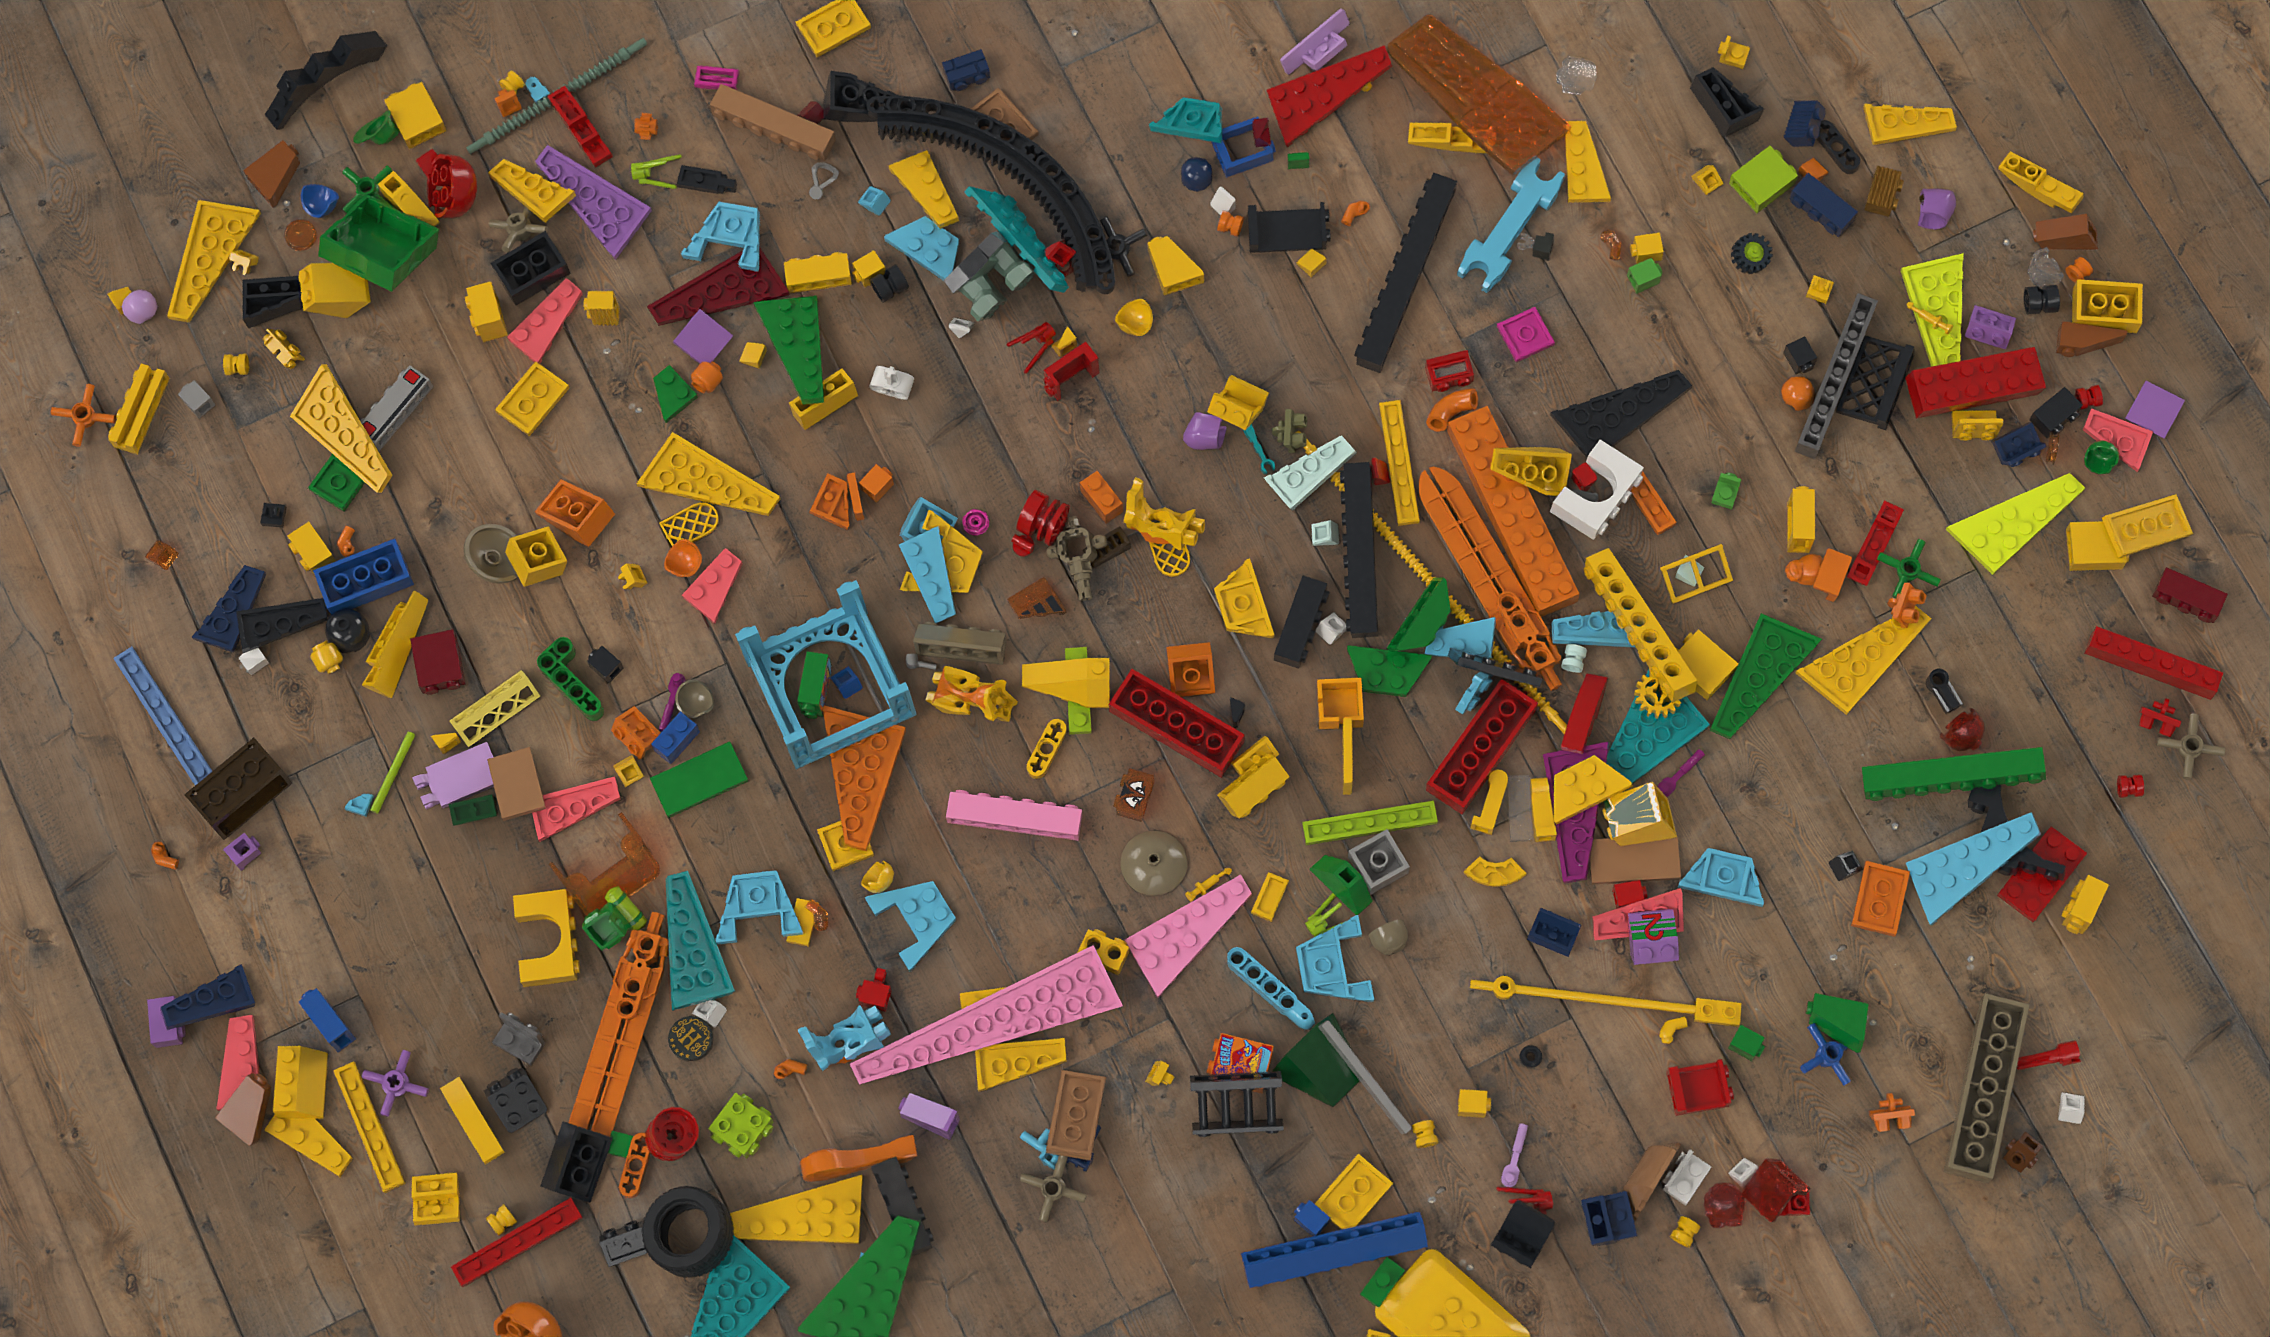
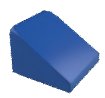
M849 666L830 677L844 699H847L863 688L858 677Z

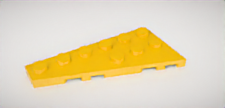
M673 432L636 483L637 487L769 516L780 501L779 495Z

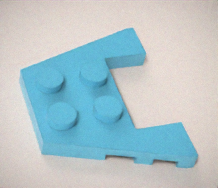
M718 202L703 222L704 226L699 233L694 234L690 245L681 252L682 257L685 259L701 261L707 242L741 247L744 250L738 264L740 268L759 271V210L753 207Z
M776 870L732 876L724 914L720 921L719 933L716 936V943L718 945L737 942L736 920L781 914L783 937L803 935L801 925Z
M933 881L865 897L875 916L896 905L917 938V943L899 953L909 972L916 967L921 958H924L929 952L928 950L956 921L954 914Z
M1358 915L1296 947L1303 991L1305 993L1374 1002L1371 980L1347 984L1339 940L1362 937Z

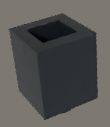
M1805 336L1785 346L1783 353L1795 374L1800 372L1807 373L1814 368L1817 356Z
M603 646L599 649H594L588 656L587 663L589 667L608 684L624 669L621 661Z

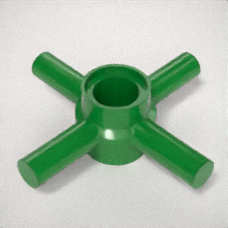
M386 165L371 179L370 177L360 178L350 168L346 167L342 174L356 185L357 195L342 210L347 214L350 208L365 194L389 204L379 195L378 184L393 170ZM366 188H372L369 192H363Z
M1918 539L1910 557H1906L1901 561L1882 552L1879 553L1878 561L1897 569L1899 581L1893 592V598H1896L1897 594L1901 593L1904 583L1911 582L1917 578L1938 587L1941 579L1922 571L1918 561L1926 543L1925 541ZM1904 566H1910L1914 572H1906Z

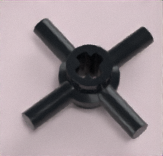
M1108 217L1101 219L1100 222L1108 236L1107 244L1111 258L1120 261L1127 277L1134 275L1135 272L1127 255L1131 244L1148 236L1145 229L1143 228L1125 237L1115 233ZM1117 243L1120 244L1118 251L1115 250ZM1097 257L1096 259L1099 260V261H1101V260H1103V259H1105V258H1104V257Z

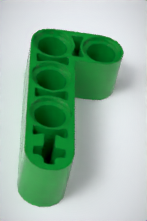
M560 637L539 655L537 665L542 674L587 719L598 721L604 715V708L600 700L566 667L575 657L576 651L570 639ZM563 646L570 647L566 653L559 652ZM547 661H553L551 667H543ZM561 676H568L567 681L563 683L558 682ZM578 690L583 691L580 697H573L574 692ZM589 702L593 708L597 709L595 711L589 710L586 703Z

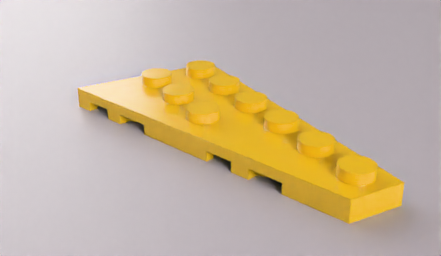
M198 200L167 314L169 319L190 323L230 262L231 252L238 250L261 215L260 210Z
M321 364L290 417L374 491L382 493L391 479L392 473L327 364Z
M1915 605L1914 609L1920 612L1918 623H1909L1908 628H1901L1900 623L1891 618L1873 627L1872 630L1839 646L1829 654L1814 660L1804 668L1796 670L1795 673L1847 715L1932 618Z
M863 1175L732 1212L730 1216L733 1221L734 1236L738 1240L859 1244Z

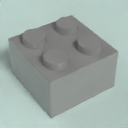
M1387 829L1348 851V859L1353 867L1363 876L1370 895L1409 874L1410 866Z

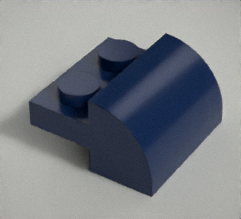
M1627 1191L1581 1200L1592 1246L1617 1243V1241L1638 1237Z

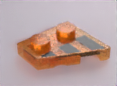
M1045 577L1007 599V602L1019 619L1032 616L1045 617L1048 614L1058 613L1064 615L1067 613Z

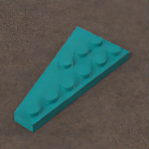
M971 186L964 191L968 197L972 196L979 202L977 207L981 212H985L992 217L991 223L1011 246L1016 244L1022 251L1019 255L1035 266L1034 272L1050 290L1064 293L1069 288L1064 280L1065 276L1057 269L1055 262L1046 258L1045 245L1039 241L1035 235L1036 231L1028 224L1025 214L1019 210L1016 205L1017 202L1012 196H1005L995 191L990 192Z
M685 871L667 876L665 881L672 1011L732 995L735 992L689 872Z

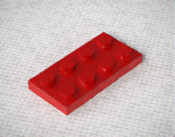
M2050 826L2032 851L2045 860L2065 865L2066 873L2063 881L2058 879L2057 881H2051L2042 874H2028L2022 868H2019L2017 875H2012L1997 894L1998 897L2031 922L2037 919L2087 854V852L2052 826Z

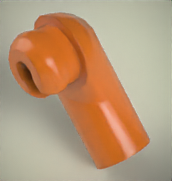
M1358 201L1349 204L1341 222L1346 226H1351L1354 217L1366 214L1370 210L1369 203Z
M162 842L153 843L151 853L155 863L176 870L179 859L169 857Z

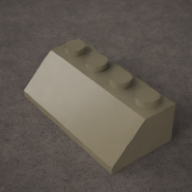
M925 622L924 624H918L913 643L916 654L919 656L1003 665L1006 634L996 629H991L988 632L980 631L977 627L961 629L951 624L943 627L937 626L936 623Z

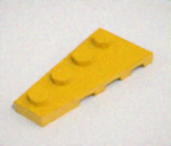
M505 159L488 172L494 181L545 223L576 196L575 191L569 188L565 189L554 181L549 182L536 173H529L525 168Z
M1065 1038L995 1044L975 1050L978 1092L1067 1062Z
M274 1114L264 1129L270 1135L338 1177L342 1176L353 1159L315 1118L278 1119Z

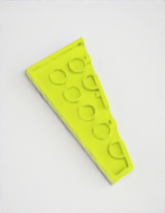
M1964 253L1901 268L1903 281L1910 302L1914 303L1913 306L1919 310L1924 309L1936 317L1941 316L1943 317L1942 322L1953 325L1951 332L1947 335L1945 330L1939 327L1933 329L1931 323L1920 318L1918 313L1913 311L1931 367L1961 361L1962 266Z

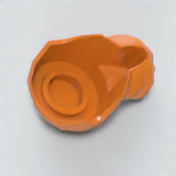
M1808 554L1799 560L1790 561L1785 567L1787 578L1799 584L1813 586L1823 558L1820 555Z

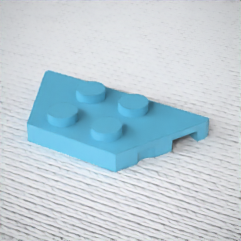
M926 216L884 237L887 243L943 281L955 267L959 239L945 229H939Z
M1481 671L1477 673L1455 710L1464 714L1475 709L1481 700L1479 695L1489 688L1493 681L1491 679L1493 675Z
M1707 848L1678 884V888L1760 907L1764 905L1758 878L1754 871L1753 860L1750 857Z

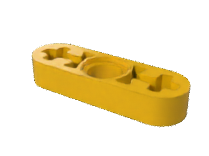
M1053 719L1047 724L1027 763V772L1030 777L1040 779L1045 776L1067 734L1064 721ZM1059 725L1062 732L1056 733L1054 741L1051 739L1053 735L1052 727L1056 728ZM1043 744H1051L1053 751L1050 754L1042 753L1040 748ZM1040 757L1044 759L1040 764L1042 770H1037L1035 773L1033 772L1032 765L1036 766Z

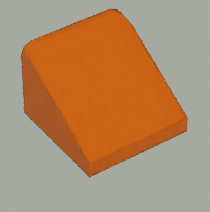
M1815 158L1802 164L1798 171L1803 177L1809 173L1818 181L1829 173Z

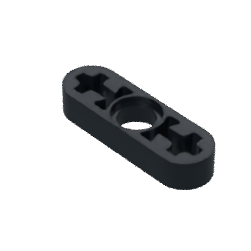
M1822 120L1819 130L1821 131V128L1824 130L1828 129V135L1825 132L1820 133L1816 139L1844 173H1855L1860 165L1859 156L1830 121ZM1833 143H1840L1843 146V150L1839 152L1834 151L1831 145ZM1846 161H1854L1853 167L1850 164L1846 165Z

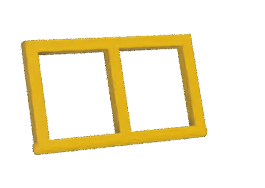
M1722 544L1660 567L1673 604L1733 581ZM1718 550L1726 578L1703 586L1695 559ZM1690 561L1698 589L1675 597L1667 570Z

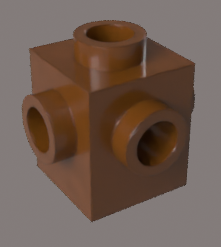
M2025 1131L2018 1140L2013 1138L2005 1147L2008 1152L2003 1159L2007 1161L2011 1168L2021 1173L2026 1167L2031 1169L2039 1160L2036 1155L2043 1145Z

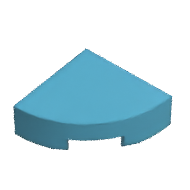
M362 794L350 800L344 809L367 817L374 796L372 794Z

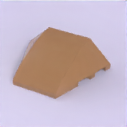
M1675 1142L1648 1147L1623 1187L1624 1191L1628 1192L1635 1221L1680 1148V1143Z

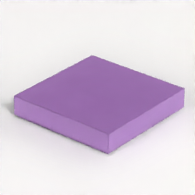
M699 309L673 343L700 364L704 361L711 363L733 335Z

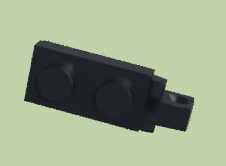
M681 165L676 184L678 188L714 194H724V191L736 193L737 189L736 180L728 179V176L723 174L722 171Z

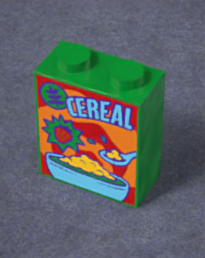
M806 652L797 702L801 714L810 719H816L817 716L823 717L824 715L823 706L826 705L832 665L828 654Z

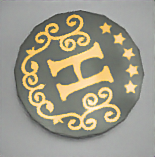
M683 1017L676 1021L669 1031V1047L674 1055L681 1060H700L712 1048V1030L707 1022L699 1017Z

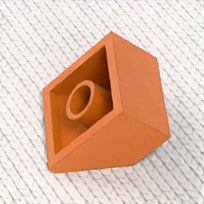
M1210 642L1166 647L1171 692L1180 697L1215 693Z

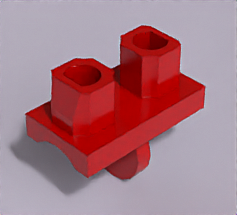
M2167 698L2164 699L2163 703L2154 701L2152 707L2159 709V713L2142 706L2139 713H2142L2139 726L2151 730L2154 720L2158 719L2163 721L2158 733L2171 737L2176 727H2180L2182 721L2164 715L2165 712L2174 714L2176 708L2168 706L2170 699Z

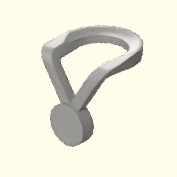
M818 162L812 167L814 186L809 190L810 196L813 199L821 198L824 192L822 188L836 180L839 171L827 163ZM818 168H825L834 174L829 180L819 185L817 177Z

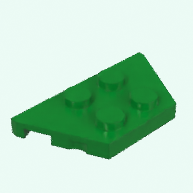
M1347 646V653L1351 658L1355 674L1362 681V692L1406 697L1409 694L1412 686L1431 662L1432 656Z

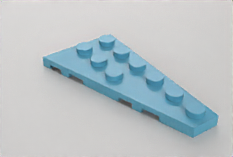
M2032 812L1906 862L1931 926L1943 914L1949 912L1961 899L1968 896L1992 876L1997 869L2004 866L2016 853L2022 851L2041 835Z

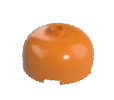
M532 1302L514 1303L507 1307L494 1321L496 1336L562 1337L560 1326L554 1316L542 1306Z

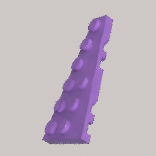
M547 145L536 159V165L550 182L554 181L565 189L569 188L575 191L576 196L568 204L616 260L651 213V207Z

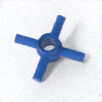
M1815 1023L1808 1026L1807 1028L1819 1048L1813 1059L1800 1066L1801 1071L1807 1073L1819 1065L1822 1067H1832L1843 1086L1851 1082L1839 1062L1843 1056V1051L1848 1048L1834 1041L1826 1042ZM1826 1051L1830 1052L1832 1058L1827 1055Z

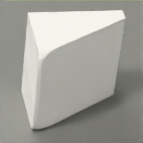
M1220 186L1210 205L1220 215L1223 211L1231 213L1236 209V199Z
M1334 612L1322 620L1316 628V633L1329 645L1333 644L1347 631L1346 623Z
M713 999L699 1003L692 1014L701 1018L712 1027H716L727 1009Z
M2061 1093L2058 1119L2060 1121L2080 1124L2084 1116V1096Z

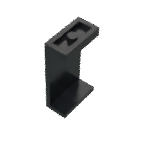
M1320 202V209L1258 212L1256 205H1248L1250 253L1326 249L1327 242L1331 240L1330 229H1326V222H1329V209H1325L1324 202Z

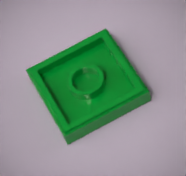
M332 454L309 485L308 490L345 512L365 482Z

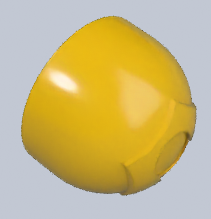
M1136 299L1128 302L1118 311L1115 321L1123 332L1134 336H1143L1148 333L1152 326L1153 313L1151 307L1144 299Z

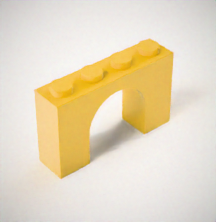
M566 889L513 896L514 915L518 923L550 920L556 923L561 930L560 943L553 953L542 958L519 960L520 982L523 987L576 981L577 973H580L579 960H575L578 942L577 938H573V930H576L575 917H571V909L574 908L573 895H569Z

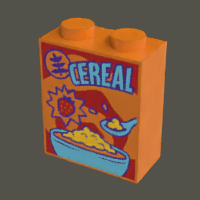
M1221 1033L1220 1039L1215 1038L1212 1052H1216L1214 1061H1209L1207 1073L1211 1075L1268 1072L1274 1046ZM1254 1088L1253 1091L1263 1094L1264 1089Z

